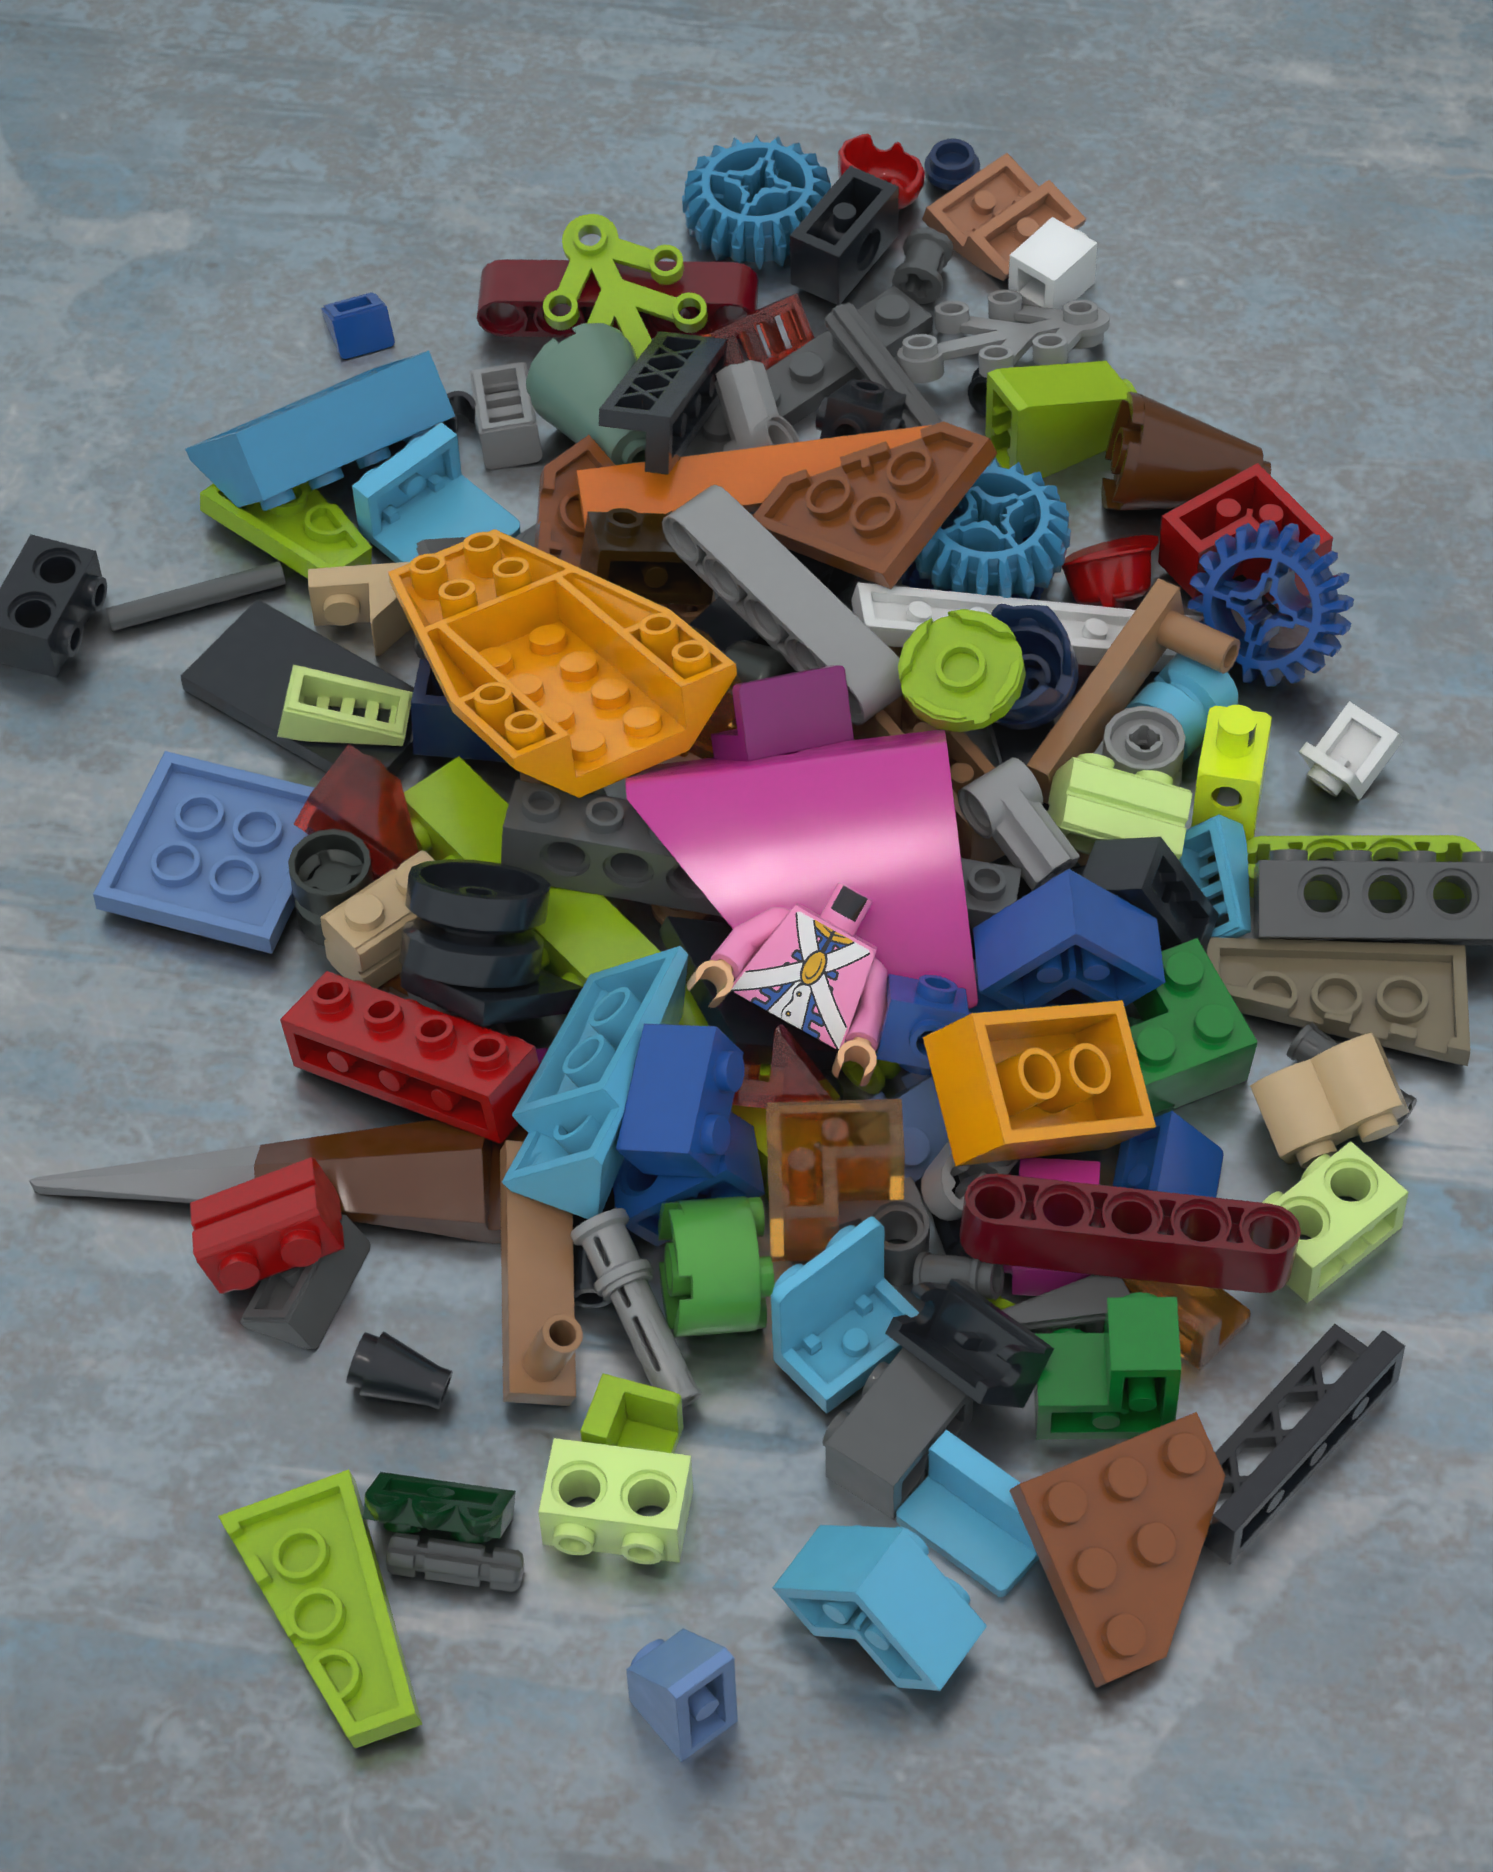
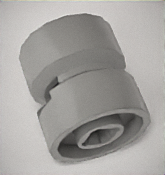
M1149 706L1126 708L1114 715L1106 725L1102 755L1114 761V769L1135 775L1142 770L1163 772L1173 778L1174 786L1181 787L1185 734L1178 720L1172 714L1160 708Z

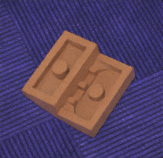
M1005 153L926 207L922 220L929 228L947 235L953 243L954 250L976 267L1004 281L1009 278L1010 254L1050 218L1054 217L1076 230L1085 224L1086 218L1050 180L1038 186L1008 153Z

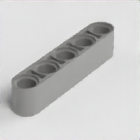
M717 485L708 487L664 517L662 521L663 532L677 555L772 648L781 652L786 661L797 672L830 665H841L845 668L851 721L853 724H864L903 695L898 673L900 658L722 487Z

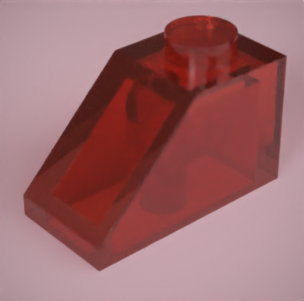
M348 744L311 792L294 825L308 835L321 830L337 829L350 832L362 839L369 849L373 880L375 881L392 869L397 870L401 863L419 851L401 780L388 772L379 760L372 756L364 755Z

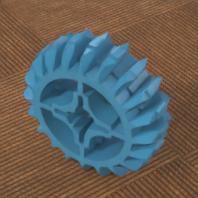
M757 134L753 141L749 143H742L734 137L730 148L727 149L714 145L710 157H698L695 169L688 171L685 181L682 209L683 213H685L686 227L689 229V235L696 237L700 250H712L716 262L732 257L735 263L755 262L759 270L764 262L775 261L783 267L785 259L790 255V235L830 190V177L827 174V168L820 166L816 153L804 154L800 143H794L785 147L779 136L770 143L761 142Z
M995 457L990 466L986 467L913 561L916 562V569L919 571L920 579H931L935 590L946 591L952 589V592L1002 596L1003 598H1011L1012 594H1017L1025 599H1030L1034 586L1048 588L1050 580L1053 578V573L1061 572L1067 548L1070 547L1071 529L1068 528L1069 513L1066 510V503L1060 502L1057 486H1044L1045 482L1042 479L1041 472L1025 476L1020 462L1009 469L1001 468ZM1030 536L1026 541L1023 542L1024 538Z

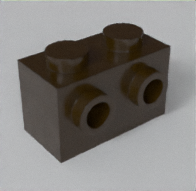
M616 508L608 512L588 511L580 560L583 570L657 604L710 605L712 603L714 590L677 555L665 537L662 521L664 517L673 511L667 514L637 513L625 508Z

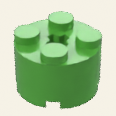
M745 1196L682 1200L663 1202L661 1204L658 1241L671 1240V1242L665 1244L664 1262H659L660 1284L666 1321L669 1328L674 1329V1337L752 1332L757 1329L766 1328L767 1305L765 1297H771L773 1292L774 1269L770 1256H759L757 1237H763L765 1231L764 1208L761 1197L746 1198Z

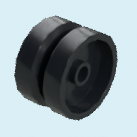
M443 859L426 861L412 866L408 874L405 906L418 918L406 922L404 925L399 962L407 970L424 978L453 985L477 988H508L527 985L538 980L541 972L544 939L532 929L546 922L551 884L542 876L528 870L494 862Z

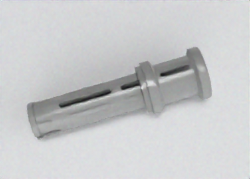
M615 1208L595 1215L571 1231L570 1236L573 1243L577 1246H583L598 1278L594 1288L597 1294L602 1296L605 1301L612 1300L651 1386L678 1393L682 1399V1408L698 1400L702 1396V1392L691 1375L676 1343L674 1334L669 1328L649 1285L653 1278V1267L648 1259H641L625 1226L630 1218L624 1208Z

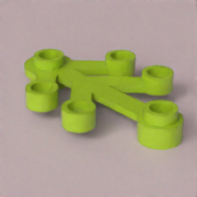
M598 214L578 216L566 226L562 236V246L564 254L570 262L558 290L548 294L543 302L544 316L549 326L557 330H566L575 325L579 318L577 301L591 272L601 291L587 323H604L612 327L614 320H616L622 334L632 344L637 359L652 341L638 311L673 322L678 329L686 333L697 332L705 326L708 318L707 306L700 295L684 293L676 298L622 280L615 263L649 272L656 282L670 285L677 282L684 272L683 256L679 249L672 245H660L655 249H650L620 239L615 225L608 218ZM589 234H597L601 237L599 242L592 246L584 245L580 242L583 236ZM666 258L672 259L677 263L669 271H662L656 267L660 260ZM557 304H567L571 307L570 312L565 316H555L551 313L552 308ZM689 306L696 307L700 311V314L693 319H685L679 313L683 308Z

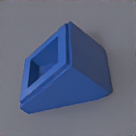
M373 292L326 304L321 308L336 349L343 359L386 349L394 345L395 339L387 306Z

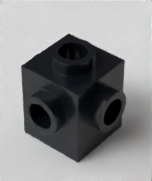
M852 378L830 396H825L822 400L815 421L816 429L821 431L820 439L905 428L902 414L906 394L886 389L874 381Z

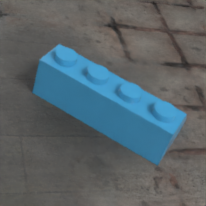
M425 351L372 368L185 448L189 460L237 508L259 502L262 510L266 511L295 499L292 488L308 481L311 490L343 478L344 474L341 466L356 460L359 469L391 457L389 445L402 439L405 445H407L414 438L423 436L433 429L435 425L455 417V414L429 351Z

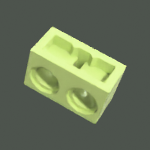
M1351 1141L1332 1156L1323 1154L1316 1158L1303 1173L1301 1181L1286 1193L1274 1192L1262 1202L1282 1206L1293 1213L1299 1222L1301 1234L1311 1238L1307 1240L1299 1239L1291 1276L1286 1284L1306 1303H1309L1390 1238L1403 1225L1409 1192ZM1349 1196L1357 1199L1358 1201L1349 1202L1342 1200L1338 1197Z
M554 1438L538 1511L543 1545L554 1546L559 1551L571 1555H586L592 1551L618 1554L639 1564H655L661 1560L680 1563L693 1494L691 1456ZM577 1497H589L595 1500L592 1504L585 1507H573L567 1504ZM645 1506H658L664 1509V1511L654 1516H642L636 1513L637 1510Z

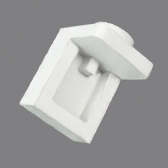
M1349 701L1317 746L1314 747L1306 742L1299 753L1311 768L1306 776L1313 783L1335 797L1343 789L1360 801L1401 745L1403 739L1399 733Z

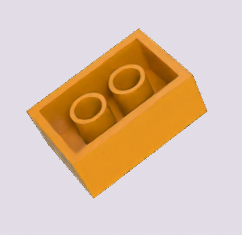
M1123 1000L971 1013L923 1037L955 1166L1104 1150L1156 1128Z

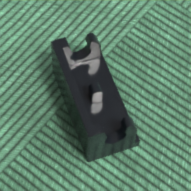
M951 1278L949 1284L922 1282L914 1286L911 1293L926 1302L924 1308L917 1316L912 1318L908 1315L893 1317L885 1334L981 1405L1024 1408L1054 1348L959 1279Z

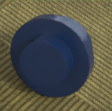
M960 139L939 141L932 147L924 163V172L927 180L934 186L944 190H953L980 171V161L973 147Z

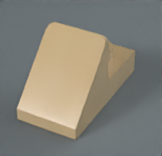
M410 562L308 569V589L314 626H344L352 623L370 622L375 656H380L412 628L390 584L388 576L389 571Z

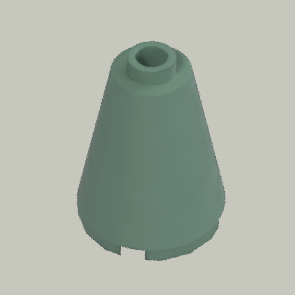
M583 323L572 328L576 334L558 343L555 337L546 343L532 361L526 379L527 393L531 397L532 405L537 414L575 443L590 435L615 465L645 462L646 432L599 426V408L637 361L635 350L629 340L625 338L620 330L607 324Z

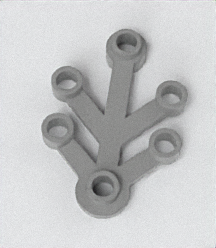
M999 290L989 294L988 317L990 319L969 316V306L964 302L947 301L935 307L936 330L945 334L964 333L972 334L973 336L937 343V339L934 336L927 334L908 336L902 342L903 347L897 351V362L912 383L936 381L944 374V360L977 353L979 357V373L987 378V373L997 368L1014 367L1032 345L1033 362L1035 364H1065L1068 361V353L1072 348H1091L1103 342L1104 332L1108 330L1110 325L1109 314L1105 310L1098 308L1096 303L1088 300L1068 302L1061 310L1022 305L1021 293L1014 290Z

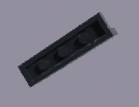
M659 331L599 408V426L646 432L645 472L668 475L720 402L714 383L717 380L716 373L726 367L727 339Z
M1334 1324L1215 1452L1223 1472L1227 1467L1229 1477L1224 1479L1220 1494L1231 1493L1232 1495L1213 1514L1212 1524L1210 1523L1203 1545L1231 1565L1399 1380L1405 1345L1383 1330L1369 1346H1366L1337 1324ZM1335 1350L1353 1362L1334 1384H1324L1321 1366ZM1312 1376L1313 1385H1304ZM1316 1401V1404L1293 1429L1282 1430L1279 1411L1286 1403ZM1270 1422L1271 1430L1262 1431V1429ZM1274 1447L1270 1454L1250 1475L1239 1476L1237 1456L1244 1449Z

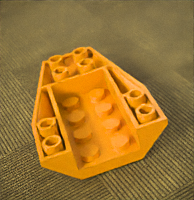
M496 529L488 532L474 533L465 538L461 543L436 553L417 556L409 564L388 572L390 584L452 712L515 770L578 798L689 751L737 675L736 663L670 609Z

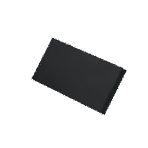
M257 599L180 676L183 689L363 794L373 798L414 755L411 708L403 746L311 742L277 737L293 664L413 692L414 687ZM328 706V709L340 712V707ZM354 708L352 715L364 717L366 708ZM379 709L377 721L388 723L391 710Z

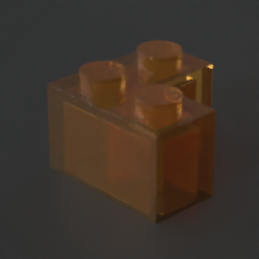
M902 1099L766 1103L770 1252L772 1262L810 1261L823 1252L832 1237L839 1231L838 1202L904 1200L905 1151Z

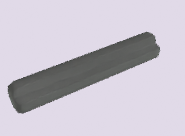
M846 303L839 304L833 308L825 317V325L866 380L877 382L886 389L906 394L902 414L905 428L934 425L942 422L854 305Z

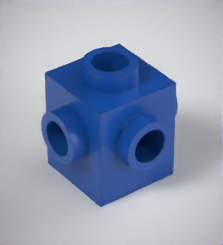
M888 974L886 992L888 1007L878 1049L876 1050L877 1059L898 1063L901 1068L914 1074L932 1075L923 1037L971 1014L968 1009L966 989L959 988L953 981L937 975H922L919 979Z

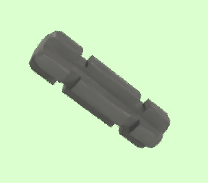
M404 1533L393 1534L389 1541L386 1552V1565L388 1572L394 1575L416 1577L417 1571L425 1572V1579L475 1587H480L482 1581L490 1582V1589L509 1592L518 1590L522 1581L524 1558L523 1553L519 1550L495 1547L493 1553L485 1552L486 1545L432 1537L429 1539L428 1544L420 1543L421 1536Z

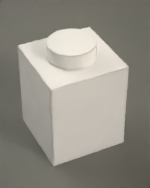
M1054 217L1050 218L1010 254L1008 290L1021 293L1022 304L1058 310L1063 309L1066 303L1077 300L1095 283L1097 242L1088 238L1083 232L1067 226Z

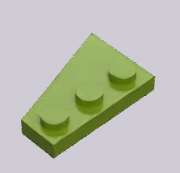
M308 481L292 488L295 499L266 511L262 510L259 502L237 508L214 484L200 492V511L307 579L308 569L372 564V546L337 504H329L317 489L311 490Z

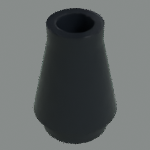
M385 1331L382 1332L380 1337L365 1332L353 1356L346 1383L360 1388V1396L423 1404L439 1409L449 1388L453 1371L437 1365Z

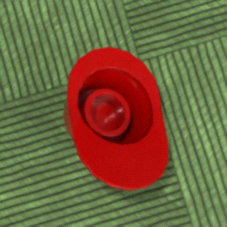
M1139 535L1119 538L1083 548L1067 556L1061 569L1064 571L1076 602L1083 605L1124 609L1125 602L1148 593L1151 586V552L1159 543L1158 536Z

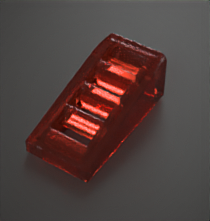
M798 293L697 335L727 339V367L730 364L745 362L735 336L739 334L748 360L764 363L765 370L814 339ZM777 315H780L791 343L787 347L784 344L774 318ZM758 324L770 351L768 355L756 327Z

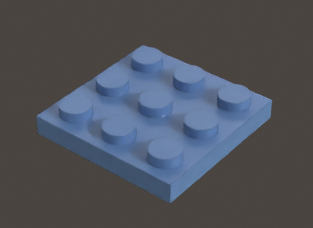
M165 751L93 893L96 909L272 954L295 906L288 865L292 849L304 837L317 831L331 829L340 810L338 793Z

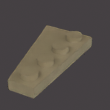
M1211 937L1205 952L1241 1013L1303 1028L1313 1022L1324 1033L1350 1039L1372 1032L1383 1047L1468 1066L1471 1051L1465 945Z

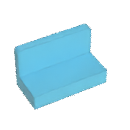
M946 1430L929 1448L928 1476L897 1509V1523L914 1532L929 1547L998 1597H1005L1039 1559L1009 1491L1020 1484V1482Z

